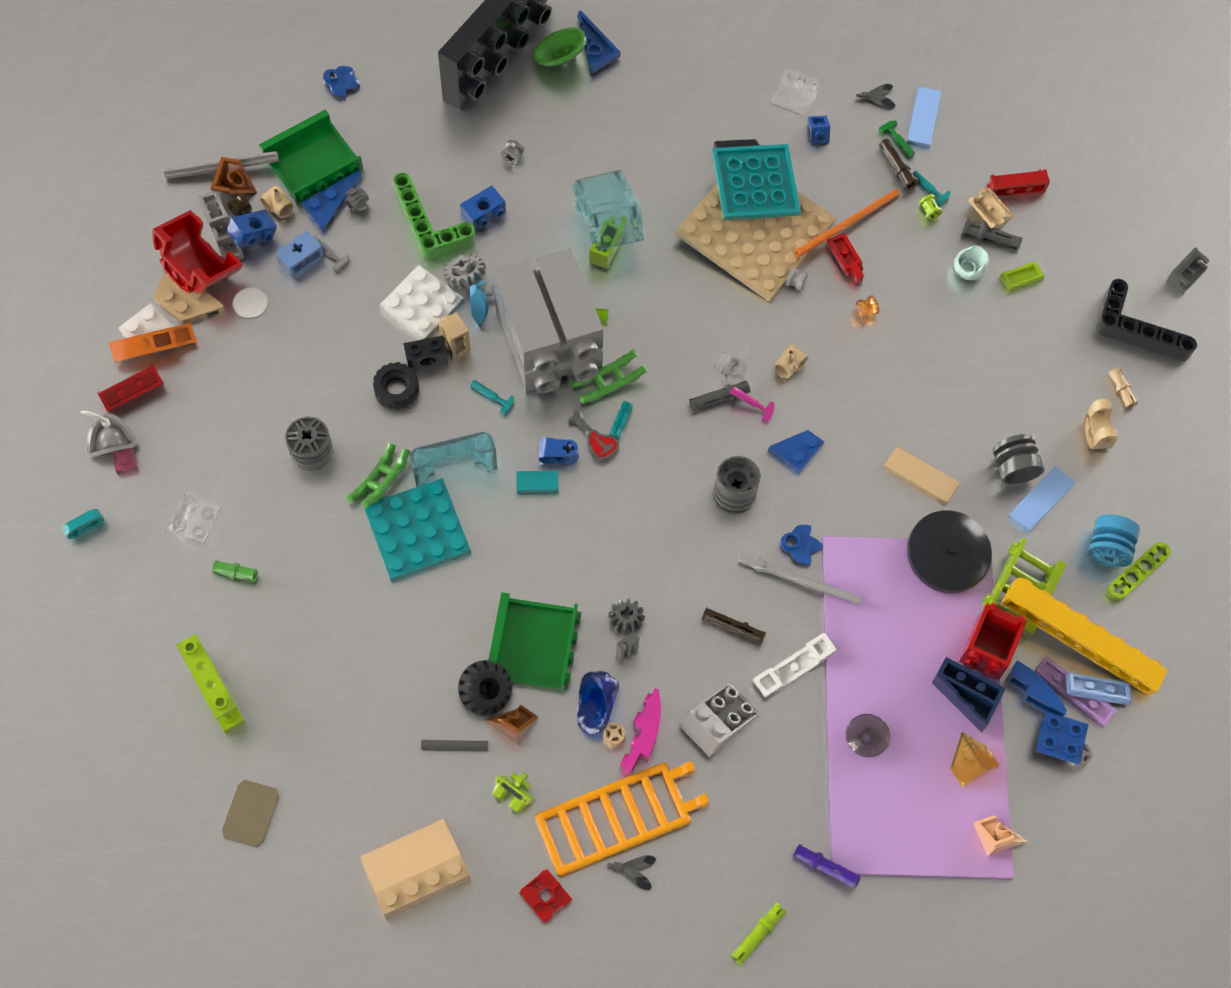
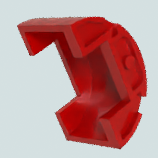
M191 210L153 228L152 238L154 249L159 250L162 257L159 261L172 281L181 289L189 293L194 291L197 294L239 272L243 263L231 251L227 252L225 260L217 254L212 246L201 237L204 223Z

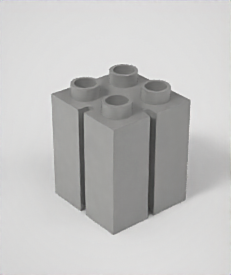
M571 248L535 258L537 268L532 270L529 260L493 270L496 314L525 392L537 390L539 393L551 392L560 385L561 377L566 375L567 380L575 378L579 382L588 381L598 374V369L603 367L604 329Z

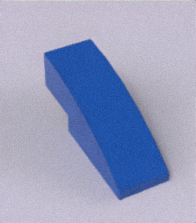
M1017 660L1005 681L1024 691L1021 699L1043 712L1048 711L1064 716L1067 710L1054 690L1036 672Z

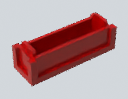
M1047 169L997 176L992 174L990 175V182L986 187L987 189L991 188L999 198L1045 193L1050 180Z
M151 364L148 368L96 393L106 411L109 412L163 384V381L155 366Z

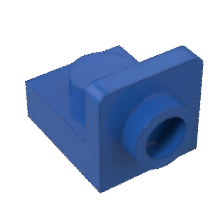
M827 115L809 116L808 126L811 132V144L829 143L830 124Z

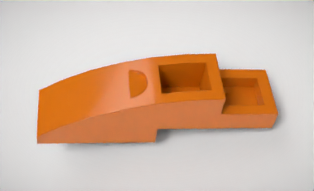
M191 323L112 341L109 342L113 360L117 362L196 343Z

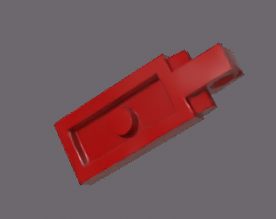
M842 233L828 239L826 244L846 276L851 275L856 285L862 283L864 277L862 273L864 269L862 266L863 262L846 234Z

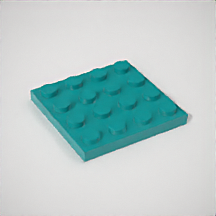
M788 144L712 149L723 221L800 215L801 209Z
M443 478L383 498L368 508H364L391 581L471 554V549Z

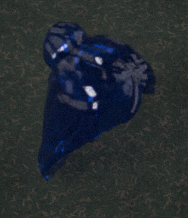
M588 672L581 679L577 723L581 729L590 735L601 733L606 729L613 710L616 692L619 690V681L607 672Z

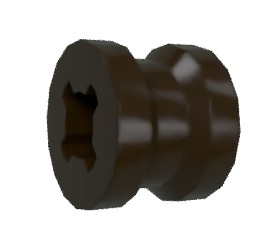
M239 194L236 200L227 203L235 216L243 215L245 212L252 210L249 201L242 194Z

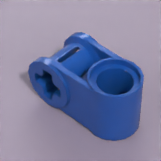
M542 438L540 440L538 459L540 462L568 465L577 462L579 453L578 445L575 441L554 438Z

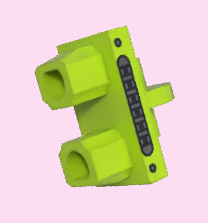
M513 772L510 778L515 783L504 775H498L495 779L497 784L492 794L500 800H504L509 792L515 797L509 806L516 812H521L536 799L521 788L523 787L528 791L532 786L526 781L528 778L527 773L524 772L518 776Z

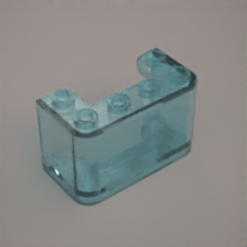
M621 170L575 180V184L572 185L574 196H577V201H574L577 213L580 212L581 216L587 217L589 227L592 228V232L589 233L591 244L596 245L598 251L644 240L641 209Z

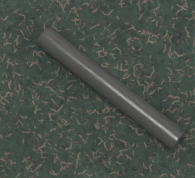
M421 740V749L488 750V741Z

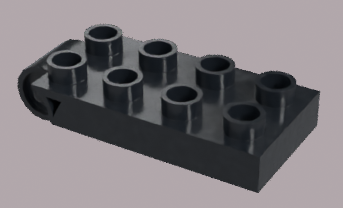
M484 0L438 51L443 100L460 110L470 99L473 101L479 100L485 91L486 81L493 74L499 76L505 70L508 64V56L515 49L522 51L530 38V32L536 25L542 27L547 23L552 12V7L545 4L548 0Z

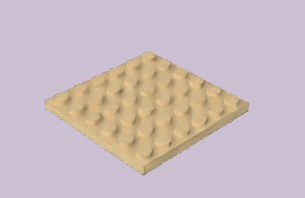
M716 183L677 228L675 235L770 302L786 282L792 268H797L811 252L810 250L798 258L795 256L794 251L828 231L836 218L797 191L801 209L799 216L723 221Z

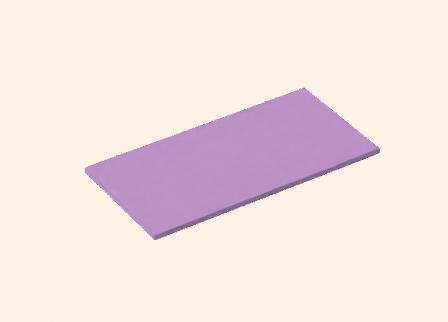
M823 536V583L862 597L861 603L858 605L824 593L825 634L837 649L836 652L826 659L831 861L857 875L1013 879L1012 848L987 856L974 826V822L995 815L997 821L1011 829L1002 697L988 726L981 733L932 684L946 657L963 665V663L959 662L977 617L984 607L982 602L994 587L992 560L987 574L976 586L961 593H943L925 585L913 572L907 557L908 539ZM975 669V670H972V671H974V672H976V673H978V674H980V675L986 677L983 672H980V671H978V670H976V669ZM988 678L989 680L1001 685L1000 679L998 680ZM833 869V871L841 874V872H839L838 870Z

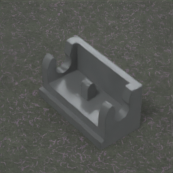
M1195 247L1171 272L1167 282L1184 294L1207 270L1208 267L1204 263L1207 264L1209 259Z

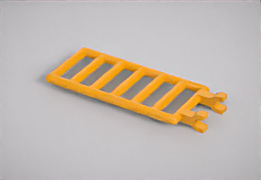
M692 761L672 770L669 769L667 763H660L537 813L535 819L557 874L559 876L566 875L691 822L689 812L709 805L706 793L684 803L675 783L676 779L694 773L695 768ZM659 773H662L681 817L669 823L649 778ZM639 781L643 784L660 825L647 831L629 788L630 785ZM617 790H621L639 835L630 839H626L608 794ZM598 798L602 802L618 841L617 844L608 848L603 843L587 804ZM578 806L597 849L596 853L586 857L583 854L566 812ZM556 815L560 818L576 861L566 865L562 863L546 823V819Z

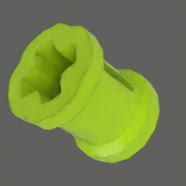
M933 194L927 195L919 201V205L924 208L928 220H934L943 213L942 209L936 204V198Z

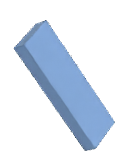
M1068 672L1065 676L1067 695L1123 705H1130L1132 702L1130 683Z

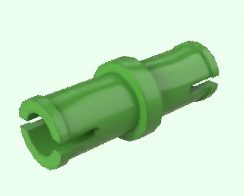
M215 560L212 567L213 574L229 576L233 580L238 578L255 582L258 575L257 569L243 567L239 563L229 564Z

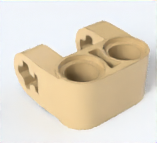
M1100 399L1093 402L1085 415V428L1090 449L1113 448V445L1118 440L1116 428L1112 427L1110 415L1113 409L1109 399Z

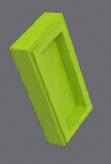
M1036 261L1003 272L1000 275L1008 292L1042 281L1045 277Z

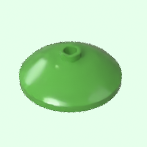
M575 27L553 32L538 43L534 49L533 57L542 66L564 65L573 60L582 51L586 43V35L583 30Z

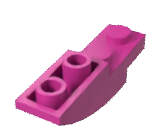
M656 688L652 694H647L643 702L645 708L642 713L638 711L633 720V724H635L634 732L637 733L630 745L633 749L629 755L627 753L624 755L620 763L622 774L627 777L631 776L639 759L648 763L656 743L661 715L660 693Z

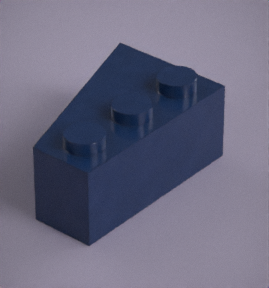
M948 657L944 659L932 681V684L981 733L988 726L1006 689Z

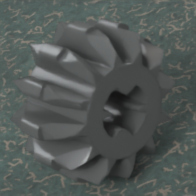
M629 597L626 599V603L619 599L618 605L612 604V611L608 614V617L611 618L610 625L615 626L616 632L623 629L624 635L627 634V630L635 633V628L641 629V622L645 621V616L642 614L644 612L643 607H638V601L631 604ZM625 614H629V619L624 618Z

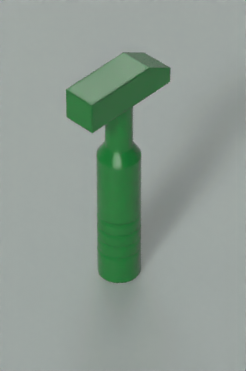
M896 120L889 121L879 127L881 134L889 131L893 135L894 140L909 158L915 155V152L903 137L893 129L898 124Z

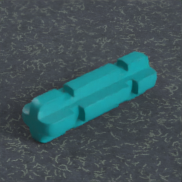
M622 402L621 409L614 420V425L610 429L609 435L614 436L616 439L620 438L629 414L632 411L633 404L630 402Z

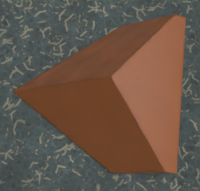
M221 157L210 188L211 191L228 194L257 193L241 161Z
M520 705L518 709L485 719L484 721L519 745L537 721L538 716Z

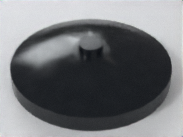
M942 510L928 514L915 525L908 538L907 557L913 572L925 585L943 593H961L973 588L985 577L991 565L992 549L986 532L974 519L957 511Z

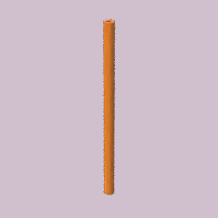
M899 190L891 191L794 251L795 256L799 258L900 195Z

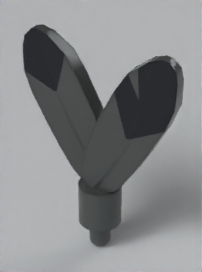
M883 84L870 92L856 94V97L862 100H871L887 109H894L896 106L892 100L884 96L892 90L893 85Z
M645 855L627 861L624 864L614 862V864L608 863L607 867L613 868V871L622 872L637 887L643 890H650L652 888L650 881L638 870L650 867L655 863L656 858Z

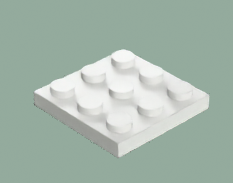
M418 265L379 306L382 311L420 339H427L439 328V321L444 316L452 315L464 303V297Z

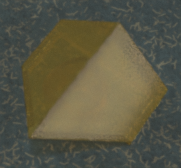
M962 732L950 769L961 787L993 771L1000 765L986 745Z

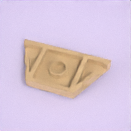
M165 271L154 295L155 302L182 325L190 323L195 319L205 318L208 313L225 310L224 306L205 290L196 294L194 291L189 293L181 289Z

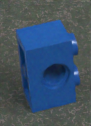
M491 185L460 204L461 216L477 230L478 228L485 227L488 222L495 218H500L506 212V203Z
M266 210L231 217L227 232L237 246L241 248L273 240L277 225Z

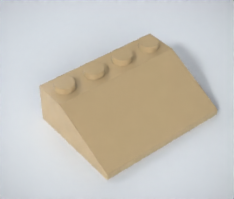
M444 818L360 856L386 920L471 881L469 872Z

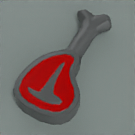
M574 411V415L568 418V424H576L586 434L588 450L599 463L607 462L618 453L619 441L614 436L600 434L597 430H593L582 419L581 411Z

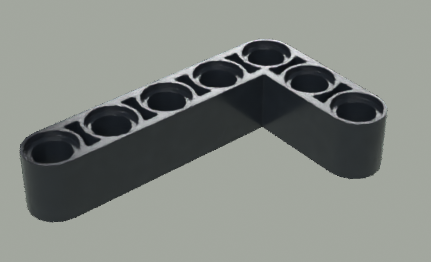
M1122 279L1113 280L1105 293L1096 325L1097 332L1102 336L1180 361L1188 360L1197 348L1196 340L1191 336L1122 315V309L1128 292V284Z

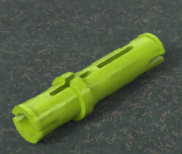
M775 903L764 918L761 917L758 920V925L734 953L731 954L733 959H737V963L743 965L744 961L766 935L775 930L774 926L787 913L784 908L780 909L781 905Z

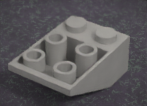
M729 682L691 709L679 726L710 758L760 713Z

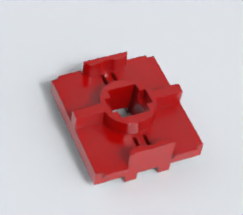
M548 869L543 870L519 892L543 923L549 921L572 900L560 882L554 878ZM544 890L551 896L546 902L539 895Z

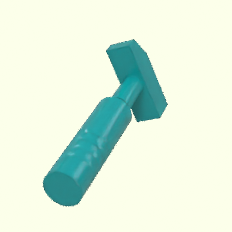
M917 170L912 173L914 177L918 178L919 183L925 189L939 198L935 201L938 207H941L949 200L951 193L949 190L942 195Z
M476 380L472 381L470 387L491 400L501 403L503 407L500 409V413L506 416L514 405V396L511 395L505 401Z

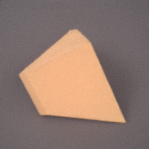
M995 815L974 822L987 856L1028 842L997 821Z

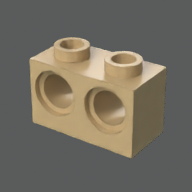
M457 312L444 316L439 321L440 335H443L446 349L454 359L471 350L469 330Z

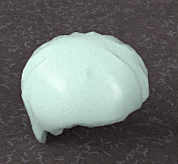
M976 245L960 251L954 260L956 273L965 280L974 281L980 279L988 268V253L982 247Z

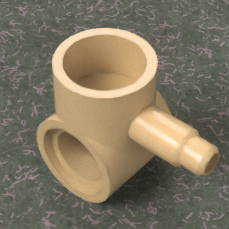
M274 185L259 197L264 207L269 212H274L281 219L287 217L294 208V204L287 199L284 192L277 185Z
M791 344L774 364V369L781 377L789 379L794 372H798L805 365L809 356Z

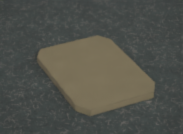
M248 780L242 781L236 789L222 828L224 838L258 847L263 843L279 799L277 788Z

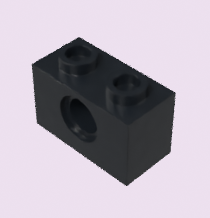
M443 335L403 343L407 365L413 371L449 364Z

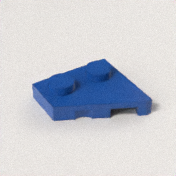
M806 430L771 445L768 448V452L800 474L821 449L825 441L809 430Z

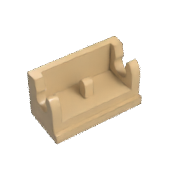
M991 188L980 189V195L977 197L973 196L968 201L992 229H1002L1014 215Z

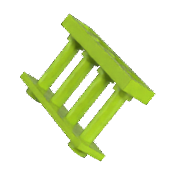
M1022 538L1017 543L1013 542L1008 550L1010 555L991 593L986 595L982 605L985 606L986 603L991 605L993 602L997 608L1020 617L997 601L1001 592L1006 593L1009 585L1006 584L1009 575L1011 574L1016 578H1025L1031 581L1033 586L1047 591L1052 596L1067 564L1059 560L1053 565H1048L1023 550L1027 541L1025 538ZM1018 557L1042 570L1044 575H1046L1044 581L1039 582L1016 568L1014 565ZM1027 621L1021 638L1026 639L1033 635L1037 626Z
M194 634L176 644L225 734L244 724L245 721L197 635Z

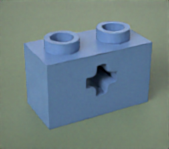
M306 231L296 236L289 244L280 247L276 252L278 263L294 278L323 258L324 253L320 243Z

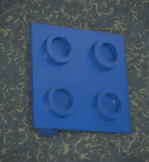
M1045 711L1044 718L1040 724L1041 730L1035 751L1079 765L1089 724Z

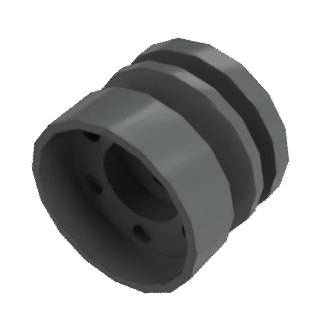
M307 416L299 418L290 424L285 434V440L294 464L302 470L308 471L319 470L326 466L332 459L334 450L329 430L325 423L318 418Z
M1014 435L994 445L992 451L996 457V463L1000 465L998 470L1003 484H1022L1044 473L1045 468L1040 455L1037 454L1039 450L1037 445H1035L1036 441L1033 435Z
M733 456L723 460L718 467L713 490L719 505L727 510L742 511L754 503L761 478L760 470L755 462L742 456Z

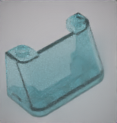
M477 432L413 448L409 454V461L416 487L427 484L428 477L435 475L433 466L472 456L475 465L483 464L487 468V472L497 470L496 447L492 436L486 432Z

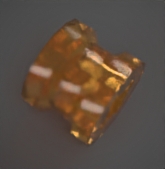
M873 295L868 296L866 300L860 299L856 301V308L862 319L868 318L871 314H879V305Z

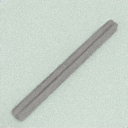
M274 151L232 159H238L243 167L278 162L279 156ZM220 160L168 168L163 170L165 179H174L216 172Z

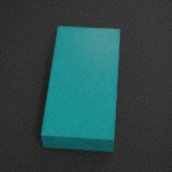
M558 470L516 471L517 493L559 492Z

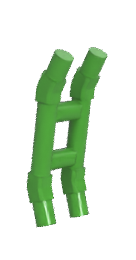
M632 349L627 354L616 359V361L598 369V374L588 381L579 382L576 379H572V387L584 386L595 381L599 388L589 392V394L580 396V402L584 404L597 401L603 396L635 382L640 376L645 374L647 369L643 365L625 375V377L620 369L638 356L636 350ZM613 372L617 381L606 386L602 376Z
M388 443L379 463L365 481L347 496L348 501L352 503L358 498L360 499L367 494L369 488L373 489L374 492L361 502L362 506L368 508L380 501L385 491L406 467L410 450L403 448L394 467H390L388 465L393 458L396 445ZM381 472L388 474L382 483L375 481Z

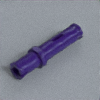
M801 844L797 846L794 852V858H798L811 865L813 870L818 869L854 889L859 884L861 875H857L823 857V854L820 852L815 853ZM833 869L838 870L839 872H841V874L833 871Z

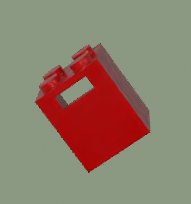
M993 602L991 605L986 603L977 617L959 662L963 663L970 670L976 669L983 672L990 679L999 680L1009 667L1027 624V621L1024 620L1025 617L1022 615L1017 617L997 608Z

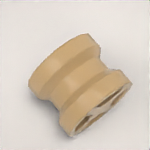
M617 722L609 723L604 729V743L610 748H618L623 745L625 741L624 727Z

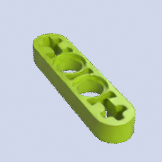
M1164 542L1155 543L1107 588L1108 597L1113 601L1123 600L1171 555L1170 547ZM1162 550L1164 553L1159 555L1155 560L1153 556L1157 553V551ZM1141 561H1148L1151 564V569L1146 570L1142 568ZM1127 574H1134L1137 577V582L1128 581ZM1123 584L1125 587L1116 594L1114 590Z

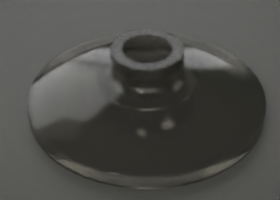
M861 714L853 718L848 724L846 740L849 747L856 754L868 758L876 757L887 749L890 742V731L887 724L878 716ZM863 735H869L871 740L865 741Z

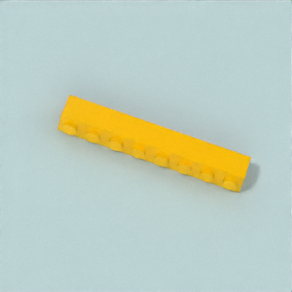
M1021 577L1017 578L1011 583L1000 603L1019 616H1024L1027 621L1118 678L1130 683L1131 686L1147 696L1158 692L1168 671L1159 661L1148 658L1141 650L1132 648L1122 638L1107 632L1103 626L1094 624L1085 615L1070 609L1066 603L1051 597L1047 591L1033 586L1031 581Z

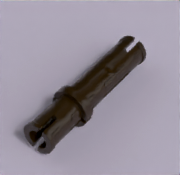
M706 607L702 616V620L738 634L739 638L743 639L745 637L760 645L766 635L765 631L763 632L749 626L748 622L742 623Z

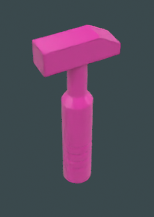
M734 386L730 392L732 395L764 411L762 420L766 422L770 420L775 409L774 402H769L766 407Z

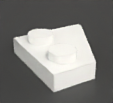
M150 303L118 328L128 338L174 326Z

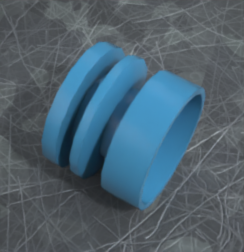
M1109 514L1099 516L1095 520L1093 537L1088 549L1089 556L1096 562L1107 566L1126 567L1131 565L1134 559L1133 554L1136 551L1135 545L1140 534L1139 525L1133 520L1120 515Z

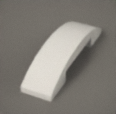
M822 633L808 642L806 647L771 669L770 667L755 677L753 682L766 698L814 669L836 652L837 649L827 635Z

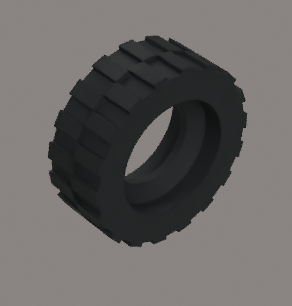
M400 362L388 363V365L382 366L380 370L378 369L376 375H374L373 388L375 396L383 406H387L389 409L405 408L417 398V393H419L417 374L407 364H401ZM399 377L406 382V388L402 393L391 394L387 391L386 384L391 378Z

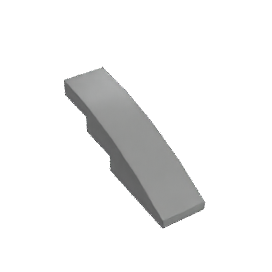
M213 191L198 196L224 260L228 251H231L240 260L245 259L241 248L237 246L227 232L230 221L218 192Z

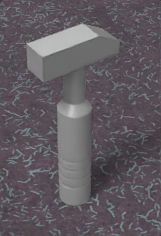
M313 235L322 246L323 252L337 262L333 269L339 273L348 264L349 256L346 254L340 259L334 250L317 235Z

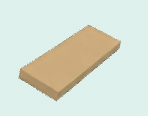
M896 446L883 466L886 470L947 505L960 485L958 481Z

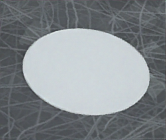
M257 288L243 289L233 299L235 312L244 318H254L261 315L268 305L266 294Z

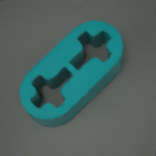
M92 509L65 523L62 530L68 539H74L100 526L104 522V518L100 510Z

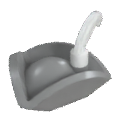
M81 411V415L97 419L92 424L87 437V454L90 457L120 452L136 446L137 440L134 434L119 417L113 414L101 416L90 411Z

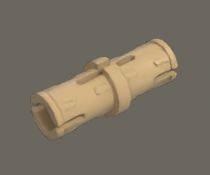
M1121 368L1110 371L1109 376L1115 384V391L1122 398L1126 409L1136 406L1138 401L1131 390L1130 382H1127Z

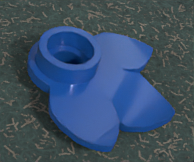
M339 66L335 70L328 69L323 74L325 85L330 87L332 93L336 96L345 98L346 90L360 88L358 79L353 75L354 69L352 67Z
M798 525L792 532L782 536L780 544L784 551L791 553L792 558L796 562L805 565L811 564V555L818 552L823 544L810 536V525ZM792 541L794 546L788 545L787 542Z

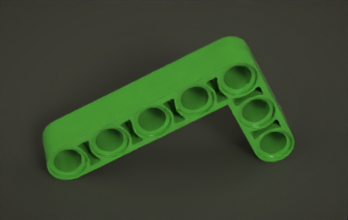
M403 172L395 175L393 179L395 193L423 258L427 260L436 259L474 245L476 241L475 229L469 222H463L434 232L411 177Z

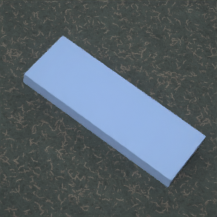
M918 87L907 143L930 148L942 91Z
M1055 466L1009 514V517L1029 533L1071 489L1075 481Z

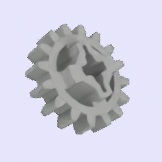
M467 253L466 256L460 254L457 258L453 257L452 262H447V267H443L444 279L447 285H452V288H455L457 285L459 289L463 285L468 288L472 283L476 284L477 279L482 280V275L486 274L484 260H482L481 256L477 257V254L470 256V253Z

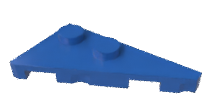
M580 10L578 11L577 18L580 29L586 35L584 47L590 72L593 74L619 58L621 52Z
M359 170L301 203L303 209L322 233L326 231V226L331 218L334 219L337 211L344 205L347 197L346 192L352 187H356L359 183V179L362 177Z

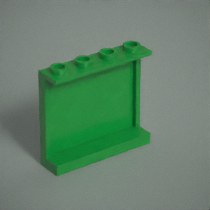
M326 109L259 144L261 154L274 151L278 153L279 161L267 164L296 204L309 199L311 196L323 191L352 173L363 169L361 156H356L331 123L330 115Z
M501 592L488 661H493L494 667L496 663L503 666L514 685L564 692L565 685L569 686L571 679L568 666L573 665L575 652H571L572 644L576 645L578 637L575 625H580L581 620L578 604L575 603L574 608L519 600L510 598V593Z

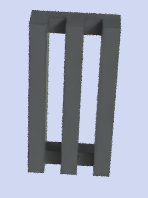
M634 632L617 642L616 659L620 664L624 662V656L628 659L631 657V652L634 655L638 653L640 638Z

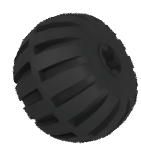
M482 660L474 662L461 674L458 683L459 698L463 705L475 714H495L505 707L511 697V678L506 669L498 663L494 667L493 661ZM481 683L488 685L486 686V693L480 691Z

